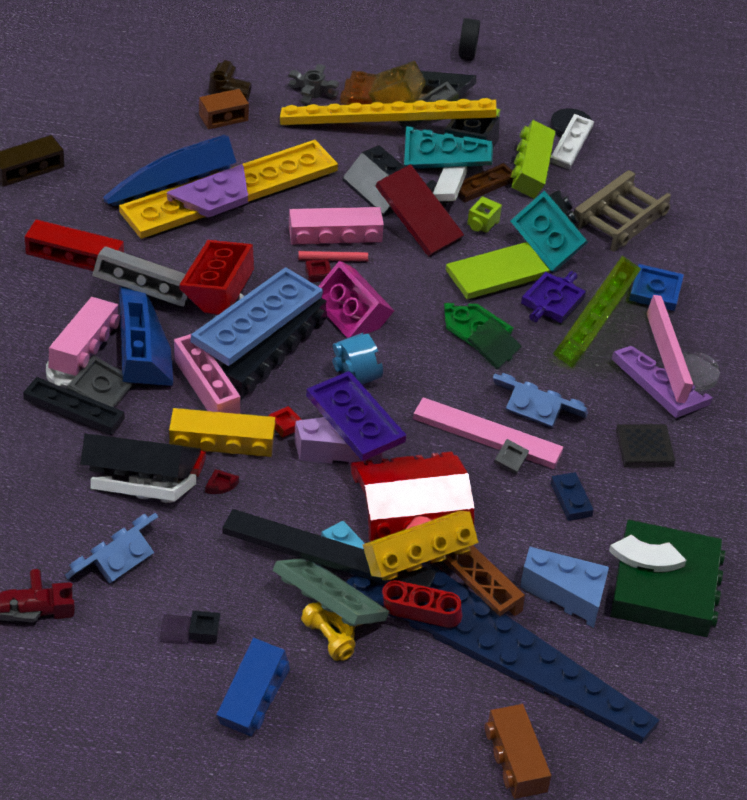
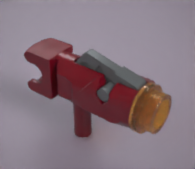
M39 569L30 571L31 588L22 590L10 589L0 592V621L35 622L39 616L54 615V619L72 618L75 615L72 583H54L52 588L42 589L41 571Z

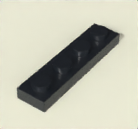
M36 377L23 392V399L110 435L114 433L125 419L124 411L39 377Z

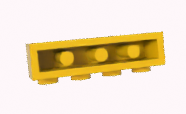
M457 511L362 545L371 576L381 577L382 580H389L397 577V572L404 569L407 572L422 568V563L431 561V563L443 561L447 558L446 554L468 552L471 545L479 542L470 512Z

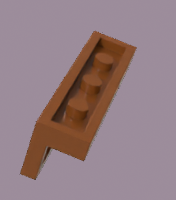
M471 545L470 551L461 554H455L454 552L446 554L447 558L443 562L499 616L507 611L516 616L523 611L525 594L476 547ZM475 578H476L482 585L478 584V583L475 581ZM493 596H494L502 605H500V604L493 598Z

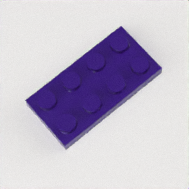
M350 371L306 389V397L362 461L406 442L407 435Z

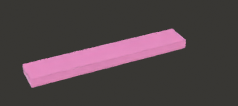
M653 295L646 315L675 399L678 403H685L694 384L661 296Z
M424 397L413 414V420L501 450L506 439H509L529 450L526 460L552 469L555 468L563 451V446Z

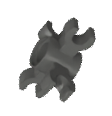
M317 64L315 70H309L304 75H301L296 70H291L288 77L295 80L291 79L288 86L291 88H303L301 94L304 95L301 103L309 105L312 98H319L322 96V93H325L330 98L337 97L339 91L333 89H337L339 82L336 80L324 81L325 65Z

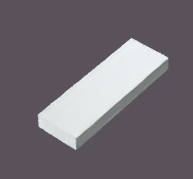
M574 114L550 157V163L570 170L593 127L594 121Z
M467 166L443 168L433 192L439 202L456 200L467 173Z

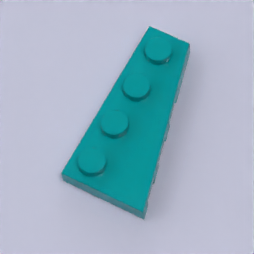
M406 126L405 167L410 164L414 169L492 165V141L471 137L459 138L454 137L453 134L445 133L442 135L433 133L431 130L424 129L420 131L414 130V127Z

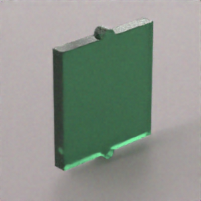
M493 317L482 326L479 325L476 328L477 331L467 339L496 369L506 361H510L513 358L512 355L522 347Z

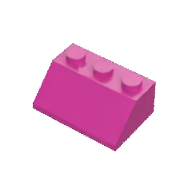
M341 261L334 266L318 286L323 289L321 298L327 300V316L347 338L360 333L368 334L380 329L394 312L390 305L356 269Z

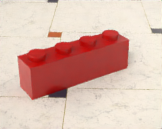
M37 219L24 236L27 255L94 271L98 254L105 246L124 253V241Z

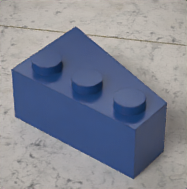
M256 638L252 639L216 714L221 725L251 737L256 729H260L268 707L273 702L290 671L289 661L284 649Z

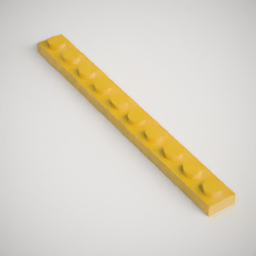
M489 98L472 101L468 99H460L458 101L438 100L436 102L419 100L414 103L396 101L389 104L374 102L372 104L352 103L350 105L330 104L328 106L311 104L305 107L289 105L281 108L280 125L496 117V100Z

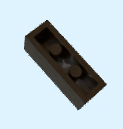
M52 135L0 151V184L5 187L64 168L63 148Z

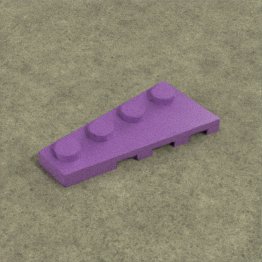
M633 346L613 352L611 359L675 418L711 404L713 397L706 393L702 396L694 391V385L685 403H678L666 370L655 366V360Z

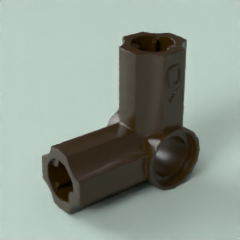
M224 60L218 63L215 71L210 73L208 94L240 89L248 101L252 84L234 79L236 67L233 66L231 61Z

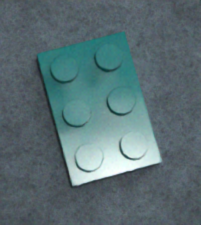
M545 190L510 221L552 272L557 271L588 243L587 239Z

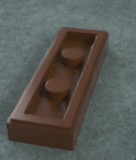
M502 163L464 179L458 197L466 203L513 182V178H511L513 171L506 164Z

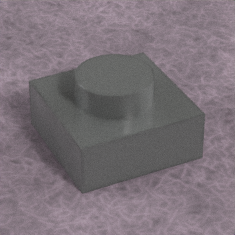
M506 439L494 463L517 475L529 454V450Z

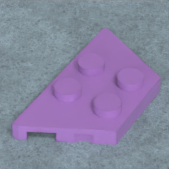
M241 164L167 191V199L170 202H173L175 199L184 203L185 208L197 211L208 218L248 203V193L244 166Z

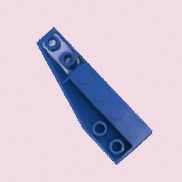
M221 135L160 157L119 183L103 197L104 202L116 206L124 203L125 198L132 196L133 199L146 196L147 191L154 189L155 192L167 189L169 184H184L189 182L188 178L197 175V178H202L210 175L209 171L215 169L224 171L231 168L230 164L236 163L229 136Z
M119 285L123 382L173 386L171 347L149 296L146 293Z

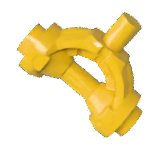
M320 602L310 603L303 609L301 621L306 627L318 629L328 639V652L333 660L343 661L350 658L354 653L356 645L354 630L357 626H350L341 620V616L335 612L323 609ZM331 625H333V626H335L336 628H338L339 631H340V633H337V632L331 627Z

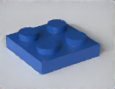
M639 264L629 300L650 305L653 295H658L662 297L666 309L675 311L684 274Z

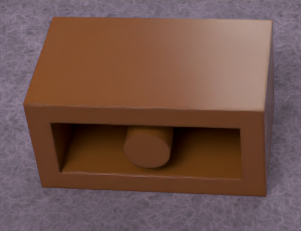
M240 89L199 97V115L207 129L246 122L249 117V103Z

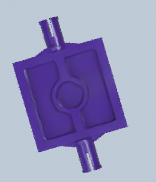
M570 271L565 278L556 277L545 272L522 296L521 304L534 310L529 315L531 321L538 322L545 315L562 323L585 298L586 291L573 284L578 278L575 272Z

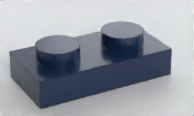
M576 472L551 477V486L568 521L593 516L594 509Z

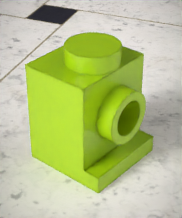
M482 196L469 210L467 224L474 231L478 232L481 230L487 233L495 224L499 223L502 205ZM485 208H487V209H489V210H491V211H490L489 213H487V212H485Z

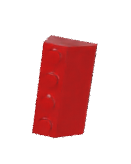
M207 240L179 284L180 290L204 313L219 315L236 302L254 270L253 244Z

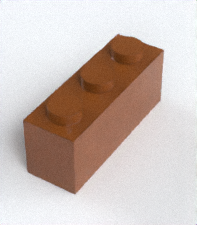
M519 704L490 710L488 722L485 723V733L488 740L493 741L494 757L497 764L502 765L505 787L511 789L514 799L548 792L552 775L524 705Z

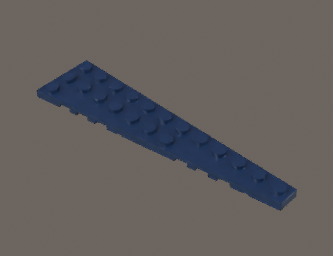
M428 561L422 563L423 568L436 571L431 588L452 592L460 597L462 620L457 626L450 628L400 617L410 622V627L418 631L423 629L433 634L434 639L452 646L457 651L517 681L522 679L534 685V690L542 694L546 691L559 698L560 703L568 707L573 705L583 710L585 716L602 722L605 726L641 744L658 727L659 719L507 615L502 614L499 616L479 596ZM353 575L346 582L384 607L382 591L385 584ZM394 596V597H392L391 599H392V600H397V599H400L401 597H399V596ZM420 602V603H418L417 605H419V606H424V605H427L428 603H426V602ZM447 608V609H445L444 611H446V612H451V611H454L455 609H453V608ZM388 614L389 616H391V617H393V618H396V617H397V616Z

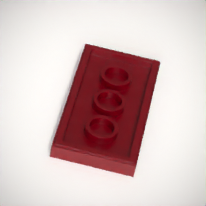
M411 164L376 183L375 187L428 257L462 239L464 233Z

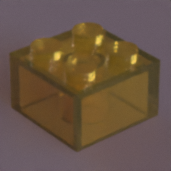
M414 60L378 73L368 94L373 103L389 104L396 101L414 103L418 101L426 81Z

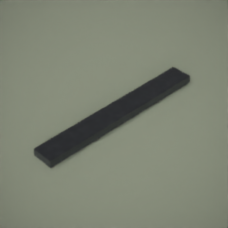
M232 509L222 527V534L382 584L395 580L431 588L436 576V571L422 567L409 572L404 569L397 572V577L382 580L381 577L371 576L366 555L362 548L236 509Z

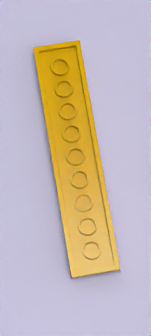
M316 140L242 164L245 172L248 202L338 171V163ZM205 177L119 205V213L140 239L206 217L197 211L185 208L184 203L175 199L173 202H170L167 199V191Z

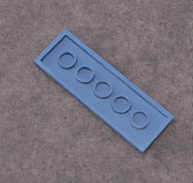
M285 267L192 333L190 342L229 366L320 299L323 289Z

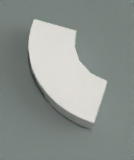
M633 535L611 544L609 549L616 558L625 564L635 568L640 566L654 569L653 572L673 571L684 567L686 559L669 542L661 545L647 544L639 541Z

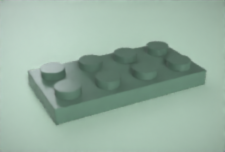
M305 559L276 561L272 571L280 575L283 582L295 585L301 589V593L304 596L317 600L321 603L323 609L335 612L341 616V620L350 626H357L359 624H373L374 622L386 621L389 610L319 564Z

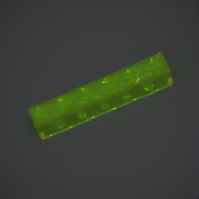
M622 255L556 348L553 355L573 368L641 268Z

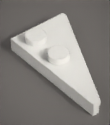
M190 474L188 478L178 480V483L162 481V475L153 476V479L138 478V475L129 476V482L112 480V476L91 478V489L136 495L139 499L157 498L165 503L175 502L196 485V474Z

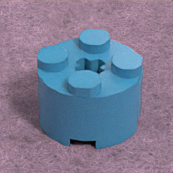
M360 333L333 344L336 357L332 358V362L337 372L341 371L343 374L350 371L362 385L383 376L382 363L377 364L375 356L378 349L369 334Z

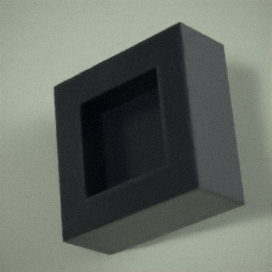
M192 610L189 640L217 642L220 613Z

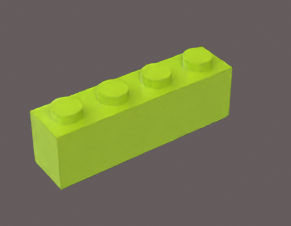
M532 120L528 127H523L519 136L522 139L517 147L519 153L514 160L516 166L511 174V178H513L511 188L534 199L546 183L555 130L535 120Z

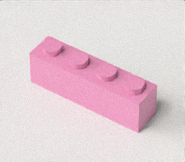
M380 207L289 209L291 245L382 242L384 224Z
M91 297L49 347L48 368L74 376L82 368H85L92 355L97 354L100 345L108 340L112 330L118 327L120 323L118 304Z
M191 334L174 339V361L207 411L240 414V395L215 358L191 343Z

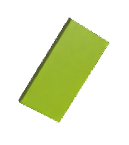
M528 242L446 264L447 273L466 299L476 298L477 296L536 281L545 272H550Z

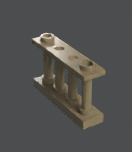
M630 170L623 173L574 209V213L579 221L576 224L577 229H581L586 224H591L611 236L613 239L610 250L613 252L621 246H625L630 239L658 218L665 216L670 209L671 194L666 193L658 200L635 187V173ZM631 194L648 204L649 207L644 210L625 199L624 196ZM618 204L636 216L633 219H629L610 207ZM605 214L623 226L617 230L597 218V216Z

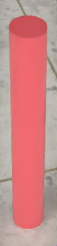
M298 251V260L329 259V261L368 262V252Z

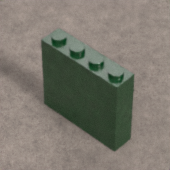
M627 520L623 539L633 535L639 541L647 544L661 545L669 542L686 559L684 567L673 571L653 572L654 569L640 566L635 568L619 560L610 617L708 637L710 628H715L718 620V612L714 611V606L718 607L721 591L716 590V588L721 585L723 571L719 570V566H723L726 552L721 550L722 539Z

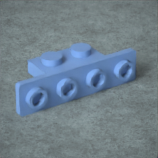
M502 373V375L494 374L493 376L495 385L513 391L506 410L510 413L550 428L554 427L561 409L583 418L587 417V408L579 400H565L557 392L538 390V386L530 382L522 384L515 381L516 379L513 376Z
M154 513L147 517L146 514H143L132 522L134 525L132 529L127 531L124 527L111 536L114 541L108 545L103 541L90 550L93 554L86 560L81 556L69 564L71 570L65 574L66 578H71L94 562L109 584L154 553L140 533V530L157 519L158 515Z

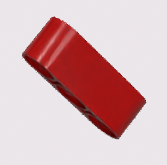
M395 580L388 582L383 587L384 607L389 610L391 615L450 628L457 626L462 620L461 600L457 594ZM394 596H399V597H401L400 599H397V600H392V599H391V598L394 597ZM420 602H426V603H428L427 605H424V606H419V605H417V604L420 603ZM447 608H453V609H455L454 611H451V612H446V611H444V610L447 609Z

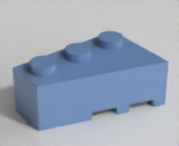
M529 547L520 587L548 603L551 601L565 608L564 612L569 615L574 613L587 620V625L594 628L609 567Z

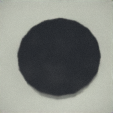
M560 109L552 115L550 128L554 129L556 135L561 138L574 114L592 120L591 117L577 109Z

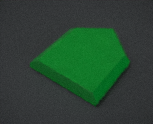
M444 303L446 329L483 354H486L509 337L514 329L479 304L454 306V303Z

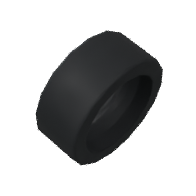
M464 18L460 36L459 57L475 58L480 20Z

